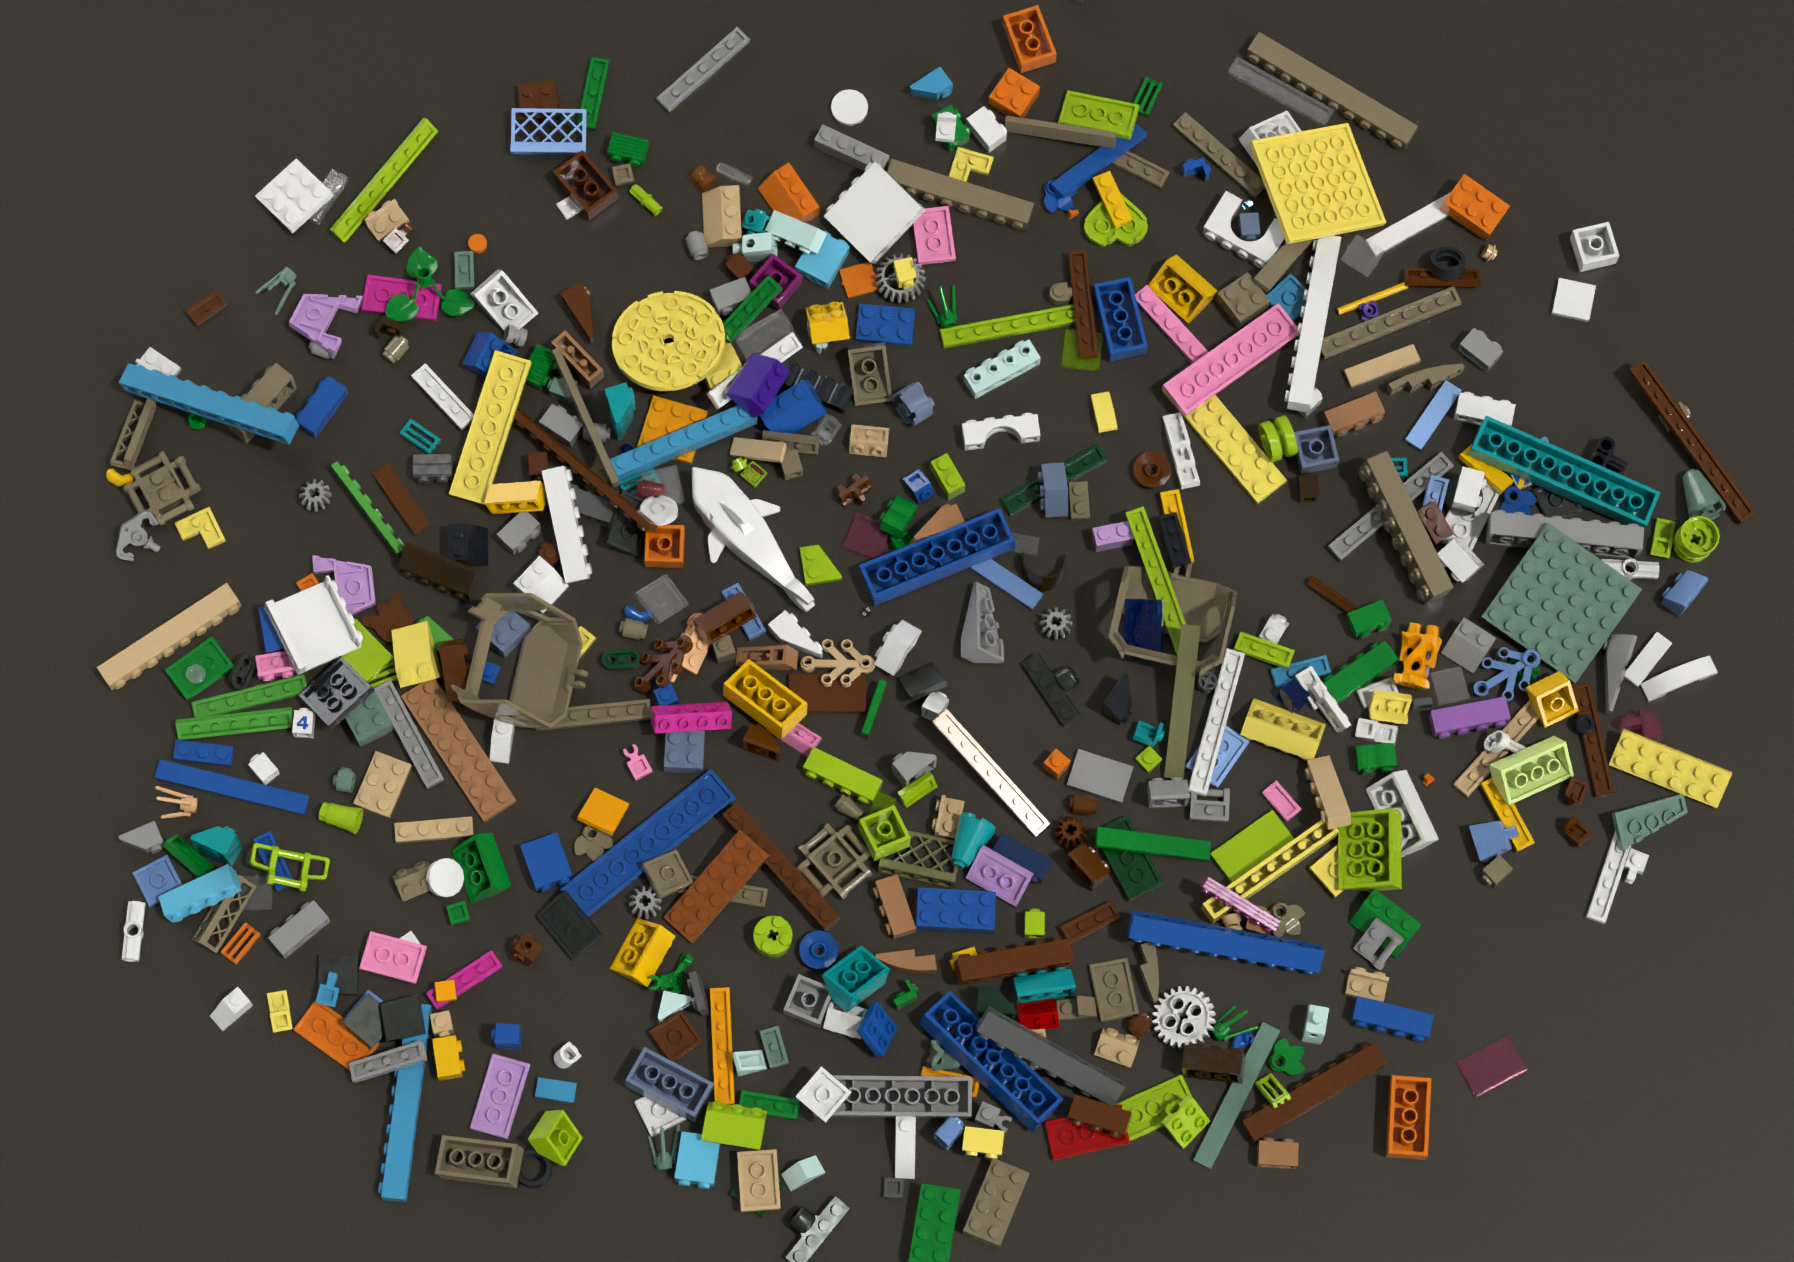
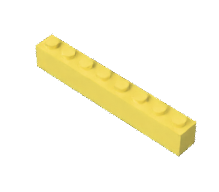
M1319 821L1226 888L1246 900L1337 837L1339 830L1337 828L1328 830L1326 822ZM1213 897L1204 902L1201 910L1212 924L1234 909L1231 906H1225L1223 901H1217Z

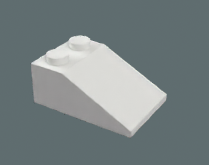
M1285 111L1249 127L1239 138V141L1256 164L1249 145L1252 140L1301 132V129L1289 112Z
M497 269L470 293L479 306L504 332L507 325H513L516 329L522 328L538 314L503 270Z

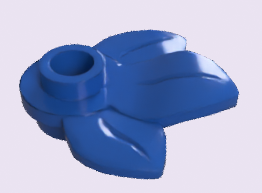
M1055 180L1048 181L1044 187L1046 194L1044 205L1050 213H1053L1057 208L1062 211L1072 210L1073 202L1071 196L1077 193V189L1063 199L1056 192L1050 190L1051 183Z
M1512 486L1504 492L1505 501L1501 506V510L1506 511V513L1523 512L1525 515H1531L1530 505L1535 504L1537 499L1530 491H1521L1518 487ZM1513 492L1517 494V498L1514 500L1510 498Z

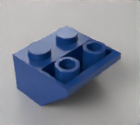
M477 332L462 365L474 374L486 378L495 350L513 356L516 355L517 351L492 333Z

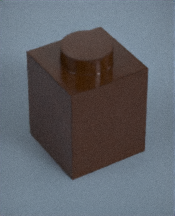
M740 252L729 256L725 261V270L734 280L745 277L747 281L754 275L753 266Z
M547 452L528 454L531 481L544 482L542 470L549 469Z

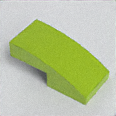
M1656 518L1650 555L1670 558L1675 521Z

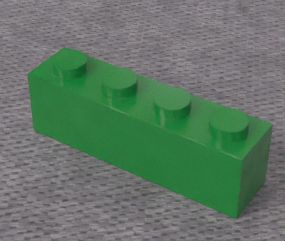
M1386 641L1381 644L1379 642L1375 643L1370 647L1371 651L1366 654H1359L1355 657V662L1350 665L1346 663L1339 669V673L1336 675L1330 674L1323 680V684L1327 687L1331 697L1336 700L1337 705L1397 664L1399 658Z

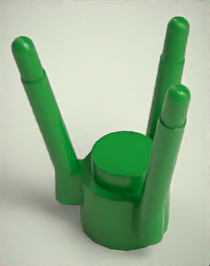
M954 284L951 291L952 312L947 308L942 286H939L944 311L940 312V316L931 301L927 299L937 324L941 325L942 328L952 327L956 325L958 320Z
M1234 1005L1213 1024L1214 1031L1212 1033L1218 1041L1223 1039L1225 1042L1243 1032L1259 1029L1260 1025L1228 1034L1231 1032L1229 1026L1248 1013V1010H1244L1226 1023L1224 1020L1236 1009Z

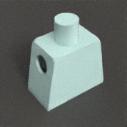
M771 232L743 235L742 243H733V254L735 255L740 252L748 262H766L772 254L777 256L778 244Z
M1308 1005L1302 1042L1322 1044L1329 1008Z

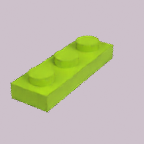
M1240 632L1234 647L1235 651L1245 653L1247 656L1287 670L1295 654V650L1244 632Z

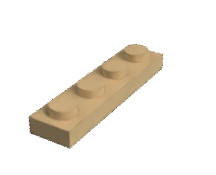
M472 816L394 823L396 844L474 836Z

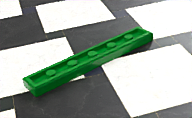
M1097 827L1095 847L1209 862L1211 842Z

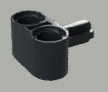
M1604 436L1598 441L1589 459L1591 462L1598 460L1602 467L1609 465L1621 472H1624L1628 465L1626 461L1612 455L1615 441L1608 436ZM1601 445H1608L1609 450L1602 449Z

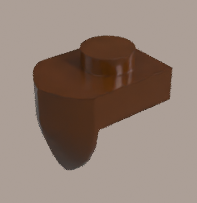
M1571 776L1563 794L1564 799L1570 805L1581 804L1590 784Z
M1576 817L1568 818L1563 828V835L1578 848L1592 837V832L1579 822Z

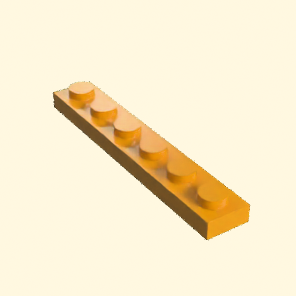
M710 988L715 1101L734 1105L730 988Z

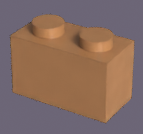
M1262 1138V1141H1259L1257 1144V1167L1297 1169L1299 1143L1294 1142L1293 1139H1282V1142L1274 1141V1138Z

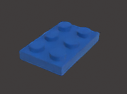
M859 303L856 341L868 343L885 342V344L912 347L915 309Z

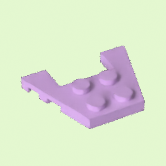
M303 294L289 321V326L329 353L336 355L342 344V338L326 334V331L338 308L357 313L362 305L363 296L347 298L346 295L328 297V295Z
M316 555L312 556L314 574L334 572L335 582L338 587L337 593L339 597L342 596L346 603L345 609L348 614L354 615L376 605L373 573L370 565L337 561L336 559L321 558Z

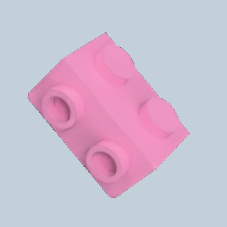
M286 651L255 656L259 680L263 679L265 682L272 681L274 677L278 676L290 678L296 673Z

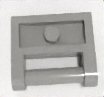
M1224 788V790L1208 789L1206 796L1223 797V802L1197 800V796L1202 795L1190 792L1189 820L1228 823L1230 788Z
M1376 918L1353 949L1369 960L1377 969L1382 970L1385 966V961L1397 945H1401L1404 939L1379 918ZM1389 936L1391 942L1378 958L1374 954L1386 937Z

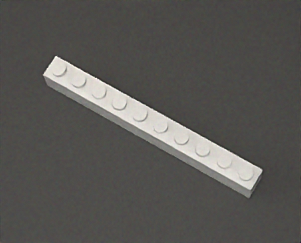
M1333 235L1318 238V240L1314 239L1312 250L1316 251V253L1310 259L1309 267H1313L1312 273L1308 272L1306 284L1310 285L1309 290L1305 289L1303 300L1307 302L1306 306L1301 308L1300 317H1303V323L1298 325L1297 334L1301 335L1300 340H1296L1294 346L1297 356L1292 357L1291 368H1294V373H1290L1288 385H1291L1290 391L1286 390L1285 402H1288L1287 409L1310 412L1341 237Z

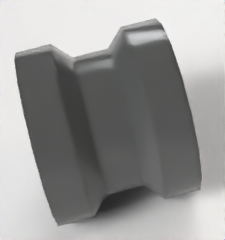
M1206 672L1199 676L1197 687L1204 694L1212 693L1217 685V677L1212 672Z

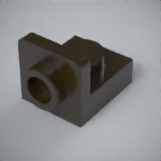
M382 315L380 321L377 320L375 322L373 330L376 338L381 337L383 330L392 336H402L404 327L402 323Z

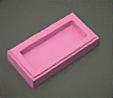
M1277 780L1261 793L1286 823L1302 810Z

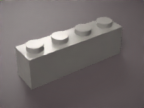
M823 124L814 139L815 149L863 171L868 164L874 162L879 163L885 171L889 165L890 155Z

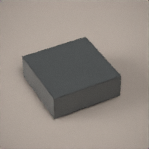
M1432 697L1413 699L1411 710L1431 709L1433 705Z
M885 1177L883 1198L903 1199L904 1179Z

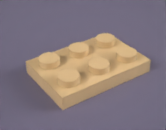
M375 751L353 804L390 819L412 764Z
M777 1149L737 1152L741 1212L781 1209Z

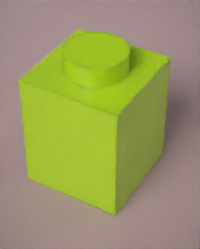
M1029 909V912L1025 911L1024 938L1044 939L1045 912H1041L1040 909Z

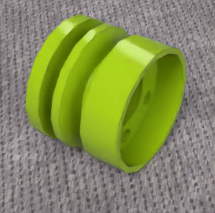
M1691 517L1674 534L1673 549L1677 556L1686 562H1700L1718 545L1720 538L1719 530L1715 523L1707 517Z

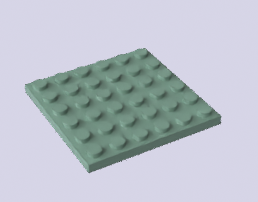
M1547 523L1481 617L1527 650L1537 651L1541 660L1576 683L1642 589L1557 528Z

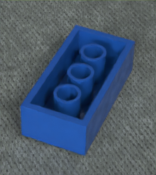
M1131 277L1094 284L1093 295L1109 361L1146 354L1148 345Z
M918 887L916 931L994 935L996 892Z

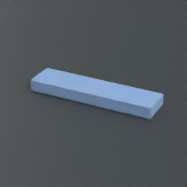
M1445 380L1405 439V442L1421 451L1461 393V389Z

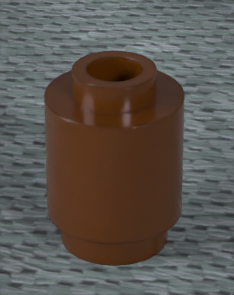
M1075 794L1074 798H1070L1069 809L1073 810V814L1091 816V814H1096L1098 799L1093 798V796Z

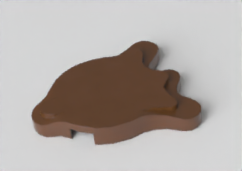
M393 593L388 603L377 605L378 616H364L361 620L364 627L375 630L378 636L386 643H393L391 630L414 624L411 614L402 606L399 593Z

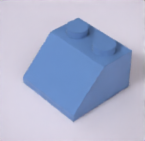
M1689 570L1684 575L1680 573L1674 580L1675 586L1672 589L1668 587L1662 594L1664 599L1661 604L1680 617L1702 591L1709 579Z

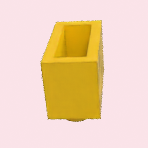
M456 1035L432 1039L439 1081L463 1077L462 1071H465L464 1059L460 1060L459 1052H463L461 1040L457 1041Z

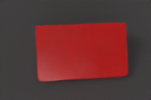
M1054 998L1016 1004L1019 1023L1027 1028L1035 1030L1059 1027L1058 1010Z

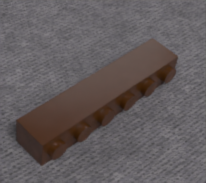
M1057 937L1051 939L1052 942L1044 943V940L1033 942V945L1029 946L1018 944L1013 949L1001 947L996 949V952L989 953L988 950L977 952V955L970 956V954L959 955L953 963L958 986L1015 976L1021 973L1070 966L1074 962L1070 940Z

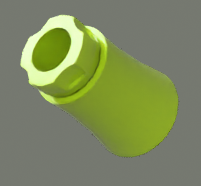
M324 802L319 811L320 821L345 829L353 834L358 832L363 819V808Z

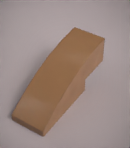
M912 949L875 955L888 968L912 974L937 973L935 954L915 957V950Z

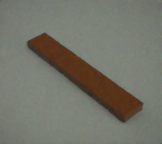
M1087 250L1068 251L1079 360L1098 358Z
M1591 684L1574 685L1572 689L1579 710L1576 712L1577 718L1580 715L1586 714L1591 716L1595 722L1591 733L1587 735L1581 734L1594 796L1597 798L1614 795V787Z

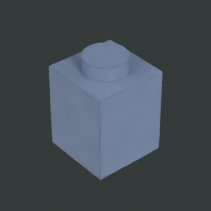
M1241 213L1238 219L1240 239L1248 242L1259 240V213Z

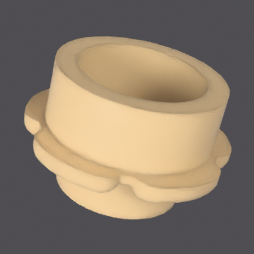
M1487 244L1481 255L1485 261L1494 260L1498 252L1495 249L1496 245Z

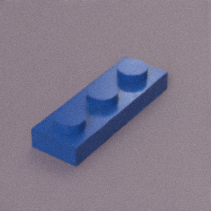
M176 740L173 760L231 767L234 747Z
M271 831L253 839L254 843L278 847ZM258 849L265 866H268L271 851ZM277 856L275 876L293 879L284 858ZM274 884L277 892L289 887Z

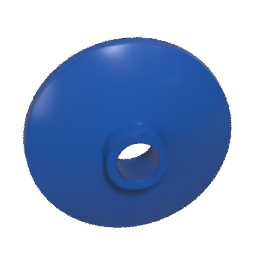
M813 931L802 939L799 947L800 957L810 968L825 969L835 962L838 956V944L831 934L825 931ZM818 948L823 951L820 955L815 953V950Z

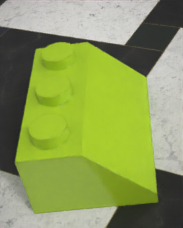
M720 1101L709 1102L701 1140L760 1150L767 1111L757 1107L747 1108L739 1104H723Z

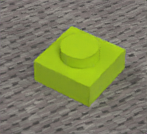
M1150 746L1135 758V761L1148 774L1163 760Z

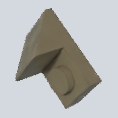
M1076 996L1075 999L1056 1000L1059 1021L1097 1017L1095 997Z

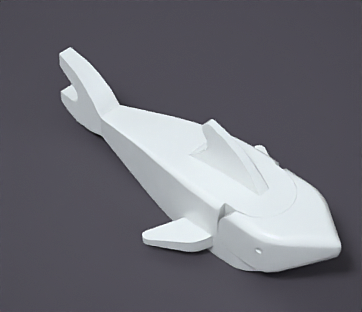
M693 467V504L704 523L711 530L708 536L711 563L715 564L722 550L726 546L740 559L782 588L800 609L808 612L815 606L813 596L794 577L773 534L763 519L765 516L779 513L780 507L759 499L749 500L735 482L723 473Z

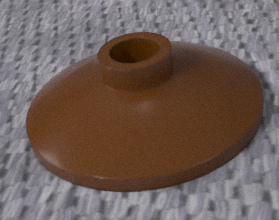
M1145 452L1134 463V476L1141 485L1148 488H1158L1169 480L1171 464L1167 457L1159 452ZM1153 469L1155 474H1150L1148 471Z

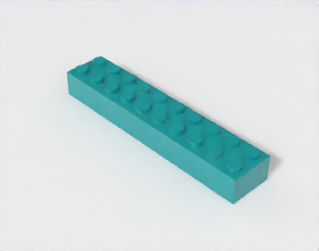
M1485 416L1481 422L1468 453L1473 458L1625 525L1638 524L1639 527H1644V529L1650 520L1661 493L1489 416Z

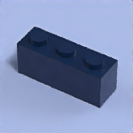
M1003 833L993 848V851L1034 873L1030 880L1033 884H1037V882L1042 884L1053 864L1052 859Z

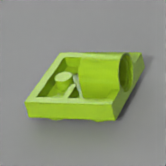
M1187 1095L1181 1102L1176 1100L1167 1105L1166 1113L1168 1116L1161 1123L1176 1143L1184 1149L1204 1129L1210 1120L1194 1098Z

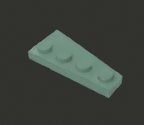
M1684 794L1673 795L1612 813L1620 851L1628 849L1629 846L1638 843L1644 837L1688 813Z

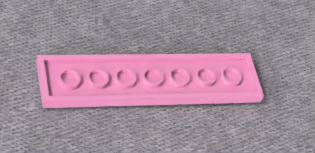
M1278 303L1163 384L1162 388L1185 417L1300 334H1297L1298 327Z

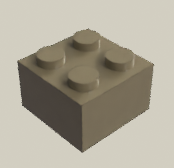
M1248 272L1219 291L1216 301L1238 329L1266 311L1270 305V300L1262 289L1253 282V278Z

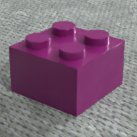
M772 254L749 281L750 290L754 291L770 275L783 288L769 303L780 311L802 284V275Z

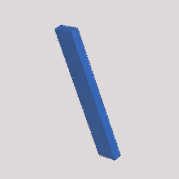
M1135 123L1131 140L1116 137L1115 148H1098L1052 182L1051 188L1064 199L1145 139L1147 132Z

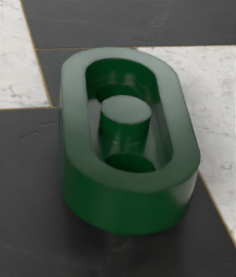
M634 649L609 650L603 654L602 664L605 669L610 671L635 669L640 664V654ZM630 657L635 659L632 663H629L627 660ZM614 659L615 663L609 664L608 661Z

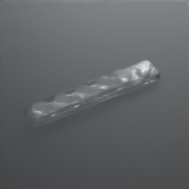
M1239 57L1235 59L1228 71V75L1323 127L1326 126L1334 113V109Z

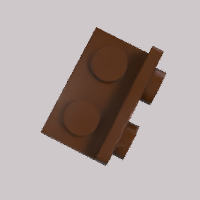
M1436 501L1417 510L1433 545H1437L1454 534Z

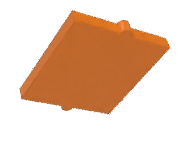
M870 262L839 270L842 286L845 288L848 299L879 291V287H876V273H874Z

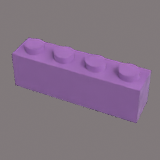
M1506 697L1431 710L1428 715L1433 737L1439 736V739L1450 737V734L1454 733L1464 735L1469 733V730L1484 731L1490 726L1501 728L1506 726V723L1511 719Z

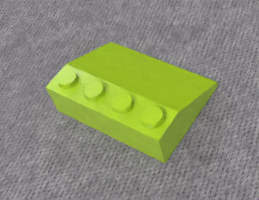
M1393 808L1351 812V825L1338 827V889L1373 891L1374 889L1377 891L1402 889L1401 813Z

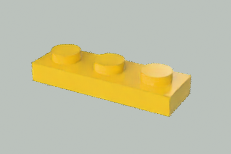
M1108 171L1093 177V183L1114 228L1116 229L1131 223L1132 217L1111 172Z

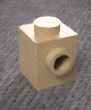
M449 1010L430 1014L435 1038L454 1034Z

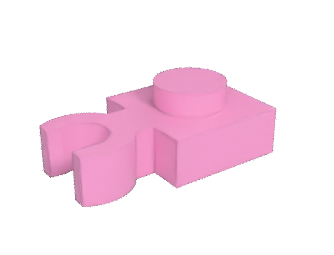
M633 744L634 752L632 754H629L626 749H623L625 757L631 760L627 762V766L635 781L653 771L644 754L638 756V747Z

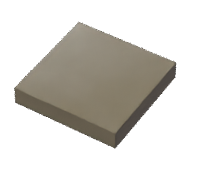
M677 849L641 865L658 899L690 887L694 883Z

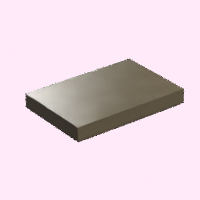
M1128 958L1089 965L1100 1022L1139 1016Z

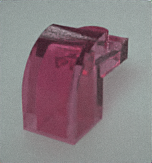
M1639 709L1637 717L1635 715H1626L1619 722L1620 730L1639 729L1641 736L1656 742H1660L1663 738L1661 722L1657 715L1650 710Z

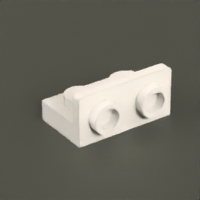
M149 347L140 360L137 358L135 361L136 364L143 365L148 370L156 369L167 376L169 374L177 376L181 371L180 366Z

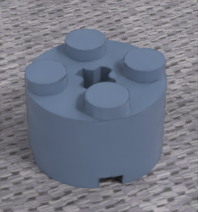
M919 382L909 384L892 396L893 403L897 401L898 407H896L898 414L908 425L912 423L911 427L916 426L933 415L932 407L935 406L930 396L927 397L923 392L924 389Z

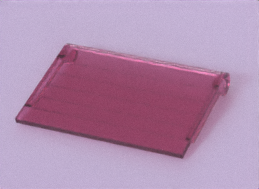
M1508 1036L1457 1062L1476 1098L1528 1071Z

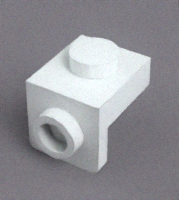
M1273 614L1259 637L1278 644L1289 625L1286 621L1287 619L1282 615Z

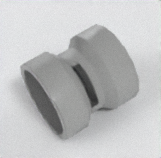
M507 325L503 342L507 344L514 343L522 348L526 342L527 329H516L513 325Z

